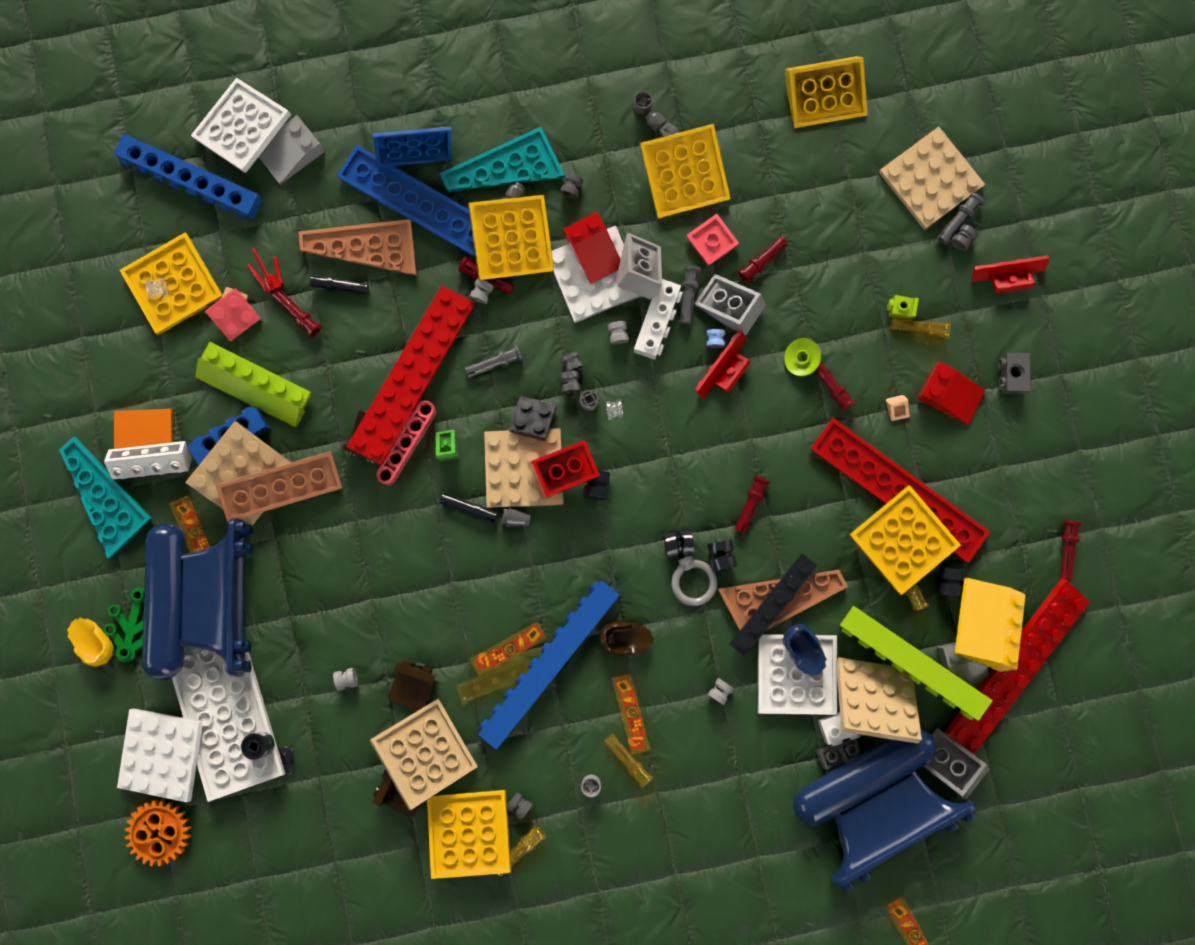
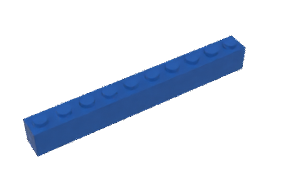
M602 580L600 583L596 581L589 589L592 593L588 598L584 596L577 604L580 607L577 612H571L565 619L567 622L563 629L559 627L552 635L555 637L551 644L547 642L540 650L543 653L539 659L535 657L528 665L531 668L527 674L522 673L516 680L518 683L517 687L514 690L510 688L504 695L505 702L502 705L498 703L492 710L493 717L489 721L485 719L480 725L479 729L481 732L478 735L496 750L619 597V594Z

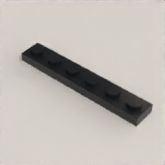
M801 553L731 640L729 645L745 657L817 565Z

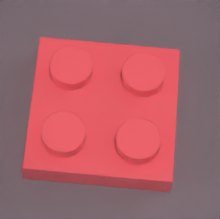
M715 214L686 235L688 241L708 267L739 245V242L718 214Z
M237 288L233 289L205 311L230 342L261 319Z

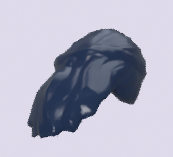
M803 624L792 625L788 628L783 636V645L797 668L810 676H817L822 673L826 667L825 661H827V658L814 631Z

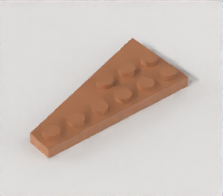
M411 219L298 231L301 252L417 276Z
M833 570L811 574L767 630L847 588L848 586L840 571ZM780 579L718 589L739 630Z

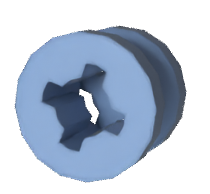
M707 330V347H725V341L723 340L725 330Z

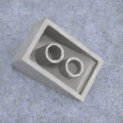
M296 115L281 127L259 155V158L281 185L325 151L298 115Z
M628 233L617 272V287L651 300L662 286L661 246Z
M714 274L694 303L696 307L730 329L737 332L739 330L742 331L745 336L766 306L760 293Z
M956 642L937 647L942 666L977 690L989 674L988 667L955 654Z
M937 728L932 734L936 744L935 757L923 767L966 800L988 772L989 767Z

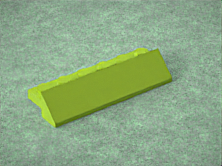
M209 342L202 357H198L196 378L297 428L305 412L304 408L312 395L310 391L212 342Z

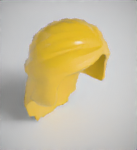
M79 618L71 622L70 627L67 629L69 633L67 637L71 640L75 647L74 652L82 662L94 667L107 663L114 652V646L108 635H105L102 629L89 619Z

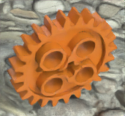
M156 799L152 801V804L150 802L144 803V807H138V812L135 811L131 814L134 819L127 820V823L131 826L125 828V831L130 832V834L124 837V839H130V843L126 847H133L130 854L136 852V860L142 857V864L150 860V866L155 865L156 862L158 866L164 864V861L168 864L172 862V859L175 860L179 857L178 853L181 854L185 851L183 847L189 844L185 839L191 837V834L186 833V831L191 826H186L185 824L190 820L189 818L183 819L186 812H178L180 806L173 808V801L166 805L165 799L161 800L160 803ZM154 814L159 816V823L155 822ZM169 826L174 828V835L169 832ZM142 830L147 833L146 839L141 835ZM157 842L162 845V851L157 849Z

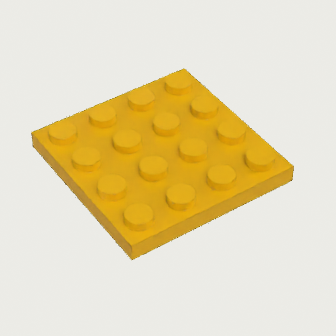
M714 124L640 143L657 218L730 199Z
M544 195L468 203L479 280L554 271Z
M186 232L120 269L121 274L157 335L162 334L214 304L223 296Z
M910 485L849 534L899 595L905 593L961 546Z
M506 790L438 795L427 799L431 879L511 872Z

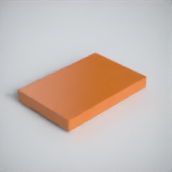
M173 409L114 411V449L174 442Z

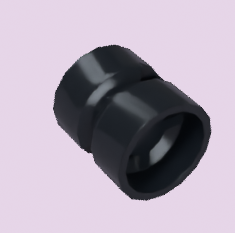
M598 470L600 476L587 481V485L584 486L583 497L607 500L609 489L606 485L610 482V472Z
M691 530L680 531L679 535H676L675 532L664 534L667 558L678 557L679 554L683 556L695 554Z
M732 540L707 544L709 555L713 556L711 560L712 571L737 566L735 555H732L734 551ZM724 550L726 556L719 557L718 551Z
M941 568L940 578L943 580V583L940 584L939 595L962 598L964 578H967V570Z
M267 732L249 734L242 740L241 752L247 759L251 760L267 757L274 750V739Z

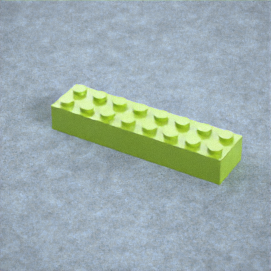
M855 606L851 608L840 624L843 627L841 630L849 637H852V635L858 637L859 644L867 649L870 646L876 650L875 655L884 661L886 658L890 659L893 662L891 665L900 672L906 670L910 673L908 677L917 684H920L922 681L927 685L925 687L926 690L936 697L938 694L944 697L942 700L952 708L956 706L961 708L960 713L971 721L973 718L979 721L993 701Z

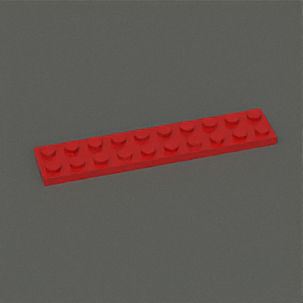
M441 286L349 441L348 449L381 466L383 465L472 312L475 302Z
M834 418L831 419L810 448L811 451L884 504H887L910 485L960 543L961 546L952 553L965 563H969L990 533L989 530Z
M1061 578L1022 629L1017 670L999 672L992 669L977 688L979 692L993 700L978 721L973 718L971 721L959 712L945 730L948 736L973 755L1090 603L1068 580Z

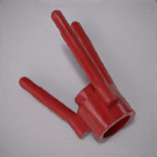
M252 248L254 257L265 276L263 278L264 281L250 264H247V267L262 285L264 291L272 294L282 289L281 284L284 282L281 278L277 257L273 258L277 276L275 277L274 274L268 275L255 248Z

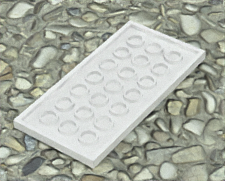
M185 648L183 668L172 680L183 718L203 722L197 766L207 801L209 802L285 775L253 665L251 672L244 673L243 677H231L228 675L226 662L221 656L205 649ZM245 653V661H251L249 653ZM258 732H267L272 735L275 746L272 753L267 757L251 760L247 759L241 752L242 740L247 735Z

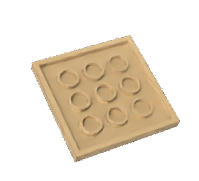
M937 127L879 171V174L924 230L966 200L972 192H977L985 185L940 127Z
M234 421L185 483L223 509L216 484L291 462L238 422ZM263 512L240 518V520L245 521L246 525H253Z
M560 428L550 429L546 441L509 431L484 432L487 508L564 505L563 492L543 500L529 467V463L532 460L561 449Z
M838 657L836 660L842 732L919 743L922 738L914 681L908 677L910 673L906 670L900 672L889 665Z
M439 699L369 740L409 810H412L478 767Z

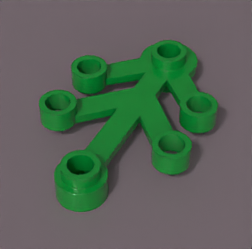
M143 587L135 588L131 593L133 605L129 622L124 616L120 605H111L108 609V613L111 616H115L126 634L123 640L117 632V625L107 624L104 627V633L111 636L117 646L116 657L121 662L132 661L136 656V650L143 646V634L141 639L133 643L134 635L143 630V620L137 624L141 605L144 602ZM137 592L141 593V597L139 599L136 597ZM114 607L118 609L116 614L113 613ZM110 626L113 627V632H112V633H110V632L108 631V628H109ZM124 649L128 651L126 656L123 655Z

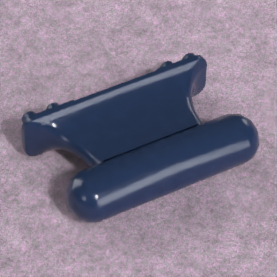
M232 518L229 520L226 536L219 543L208 549L192 553H186L187 540L185 534L174 524L154 526L148 532L145 540L142 664L144 671L150 677L156 680H167L175 677L183 668L184 650L190 647L205 649L221 656L226 662L227 672L231 677H243L244 673L251 672V661H245V653L251 652L252 644L251 641H245L244 634L246 555H252L253 551L252 544H246V536H252L253 528L251 524L246 525L245 521Z
M920 727L922 740L919 743L888 739L801 788L795 794L793 809L801 822L809 826H817L834 818L843 843V860L840 867L831 874L830 878L836 887L842 888L843 892H848L854 888L852 883L854 879L859 878L861 882L869 880L872 877L869 871L874 869L876 865L937 830L946 828L948 832H952L959 828L956 822L959 819L970 822L976 818L973 812L976 807L972 802L967 799L951 802L941 798L924 783L916 770L930 763L936 754V744L933 736L922 727Z

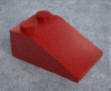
M598 212L563 229L564 237L590 285L618 270L621 259Z
M939 361L933 365L916 399L968 425L985 391L956 369Z
M585 440L532 460L529 463L543 500L600 476Z

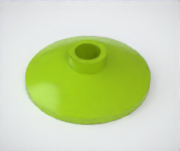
M800 338L793 341L785 351V365L794 375H810L818 368L821 362L819 346L808 338ZM804 355L808 356L806 361H803Z

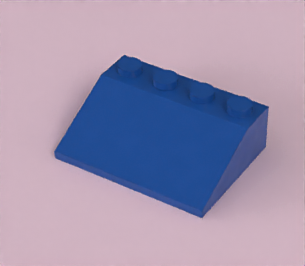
M451 127L372 133L377 167L452 160Z

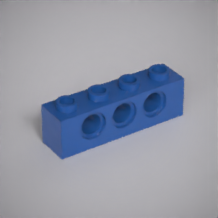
M248 407L242 411L241 415L227 419L225 421L226 424L210 429L208 431L209 434L204 437L199 436L193 439L192 444L188 445V448L197 464L200 465L211 451L209 450L210 442L214 441L216 445L234 421L240 425L248 421L249 426L247 430L256 437L271 429L260 409Z

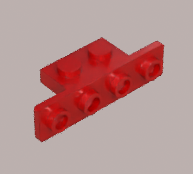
M1049 256L976 266L973 269L971 280L972 282L991 280L996 293L1033 288L1035 282L1031 273L1045 271L1050 259Z
M739 330L736 335L732 336L725 350L721 351L719 358L709 367L705 377L698 382L695 392L700 398L704 399L714 385L729 393L751 364L749 359L738 354L747 341L742 331Z

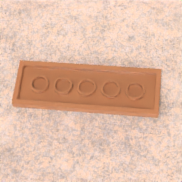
M331 451L216 484L227 522L232 518H244L342 488Z

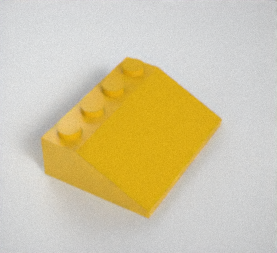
M855 56L784 69L786 90L794 128L867 116L863 57Z
M964 578L955 654L999 672L1017 670L1025 594L1009 587Z

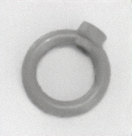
M693 555L679 559V566L672 576V590L675 596L682 603L689 606H699L707 603L714 596L717 589V577L715 572L712 571V567L703 561L694 560ZM694 567L704 570L710 580L708 591L699 598L687 597L682 593L679 586L682 573Z

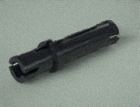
M312 275L310 280V287L327 289V291L337 290L368 295L369 283L341 280L333 276L320 277Z
M443 493L441 497V505L472 515L475 519L480 518L493 524L496 521L498 512L486 509L481 504L476 505Z

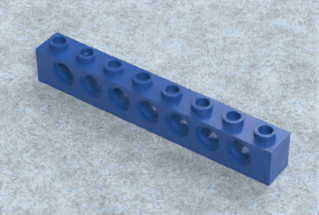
M123 134L114 151V154L119 158L118 161L123 165L129 167L131 164L135 166L137 171L143 174L148 172L152 174L153 178L161 182L166 180L169 182V185L176 189L184 188L186 193L194 197L199 195L202 197V200L209 204L215 202L219 204L221 209L227 212L230 210L235 211L236 215L240 218L246 219L248 217L254 220L263 202V199L258 194L126 134ZM141 153L140 157L135 159L136 155ZM157 161V164L152 166L153 162ZM174 168V171L168 174L169 170ZM191 176L190 180L185 181L186 177ZM205 183H208L205 189H201ZM221 191H225L222 196L218 197ZM241 198V202L239 204H235V201Z

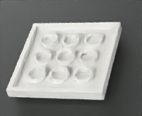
M236 78L191 136L246 173L292 114L287 109Z
M613 226L608 228L607 231L621 259L624 244L617 227ZM569 244L552 251L553 272L574 323L641 297L617 287L618 270L590 285Z
M763 634L758 640V713L837 715V636L815 635L821 643L827 661H825L826 667L822 673L817 676H810L799 670L790 658L783 645L784 635Z
M129 709L117 788L183 802L191 801L203 722L139 709Z

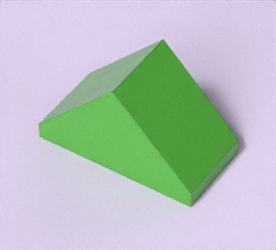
M455 430L436 432V458L440 462L459 459Z

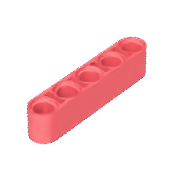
M422 401L417 405L383 465L377 471V479L381 483L392 485L399 477L436 416V408L431 402ZM430 406L431 412L428 415H423V408ZM416 422L421 423L419 431L412 430V426ZM408 438L411 439V445L404 448L402 446L403 441ZM395 455L401 456V461L398 464H393L392 459ZM390 471L391 478L384 481L383 473Z

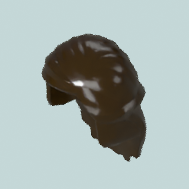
M615 621L602 627L599 634V642L602 649L612 655H639L651 648L653 636L651 630H648L645 625Z

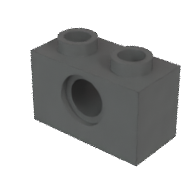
M1005 353L1002 355L998 362V367L1001 369V377L999 378L1001 394H1025L1031 391L1030 353ZM1011 369L1016 371V378L1011 375Z

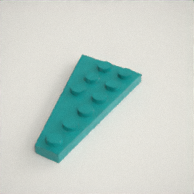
M541 127L440 173L448 192L512 185L516 182L528 183L565 178V174Z
M72 437L59 451L68 471L72 474L75 487L80 492L82 503L92 525L95 526L99 535L98 539L106 551L105 555L107 559H111L153 518L116 479H111L108 470L77 437Z

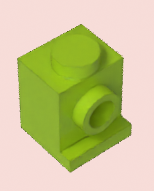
M895 295L888 301L887 310H889V317L911 321L916 317L919 298ZM900 304L906 305L905 309L901 308Z

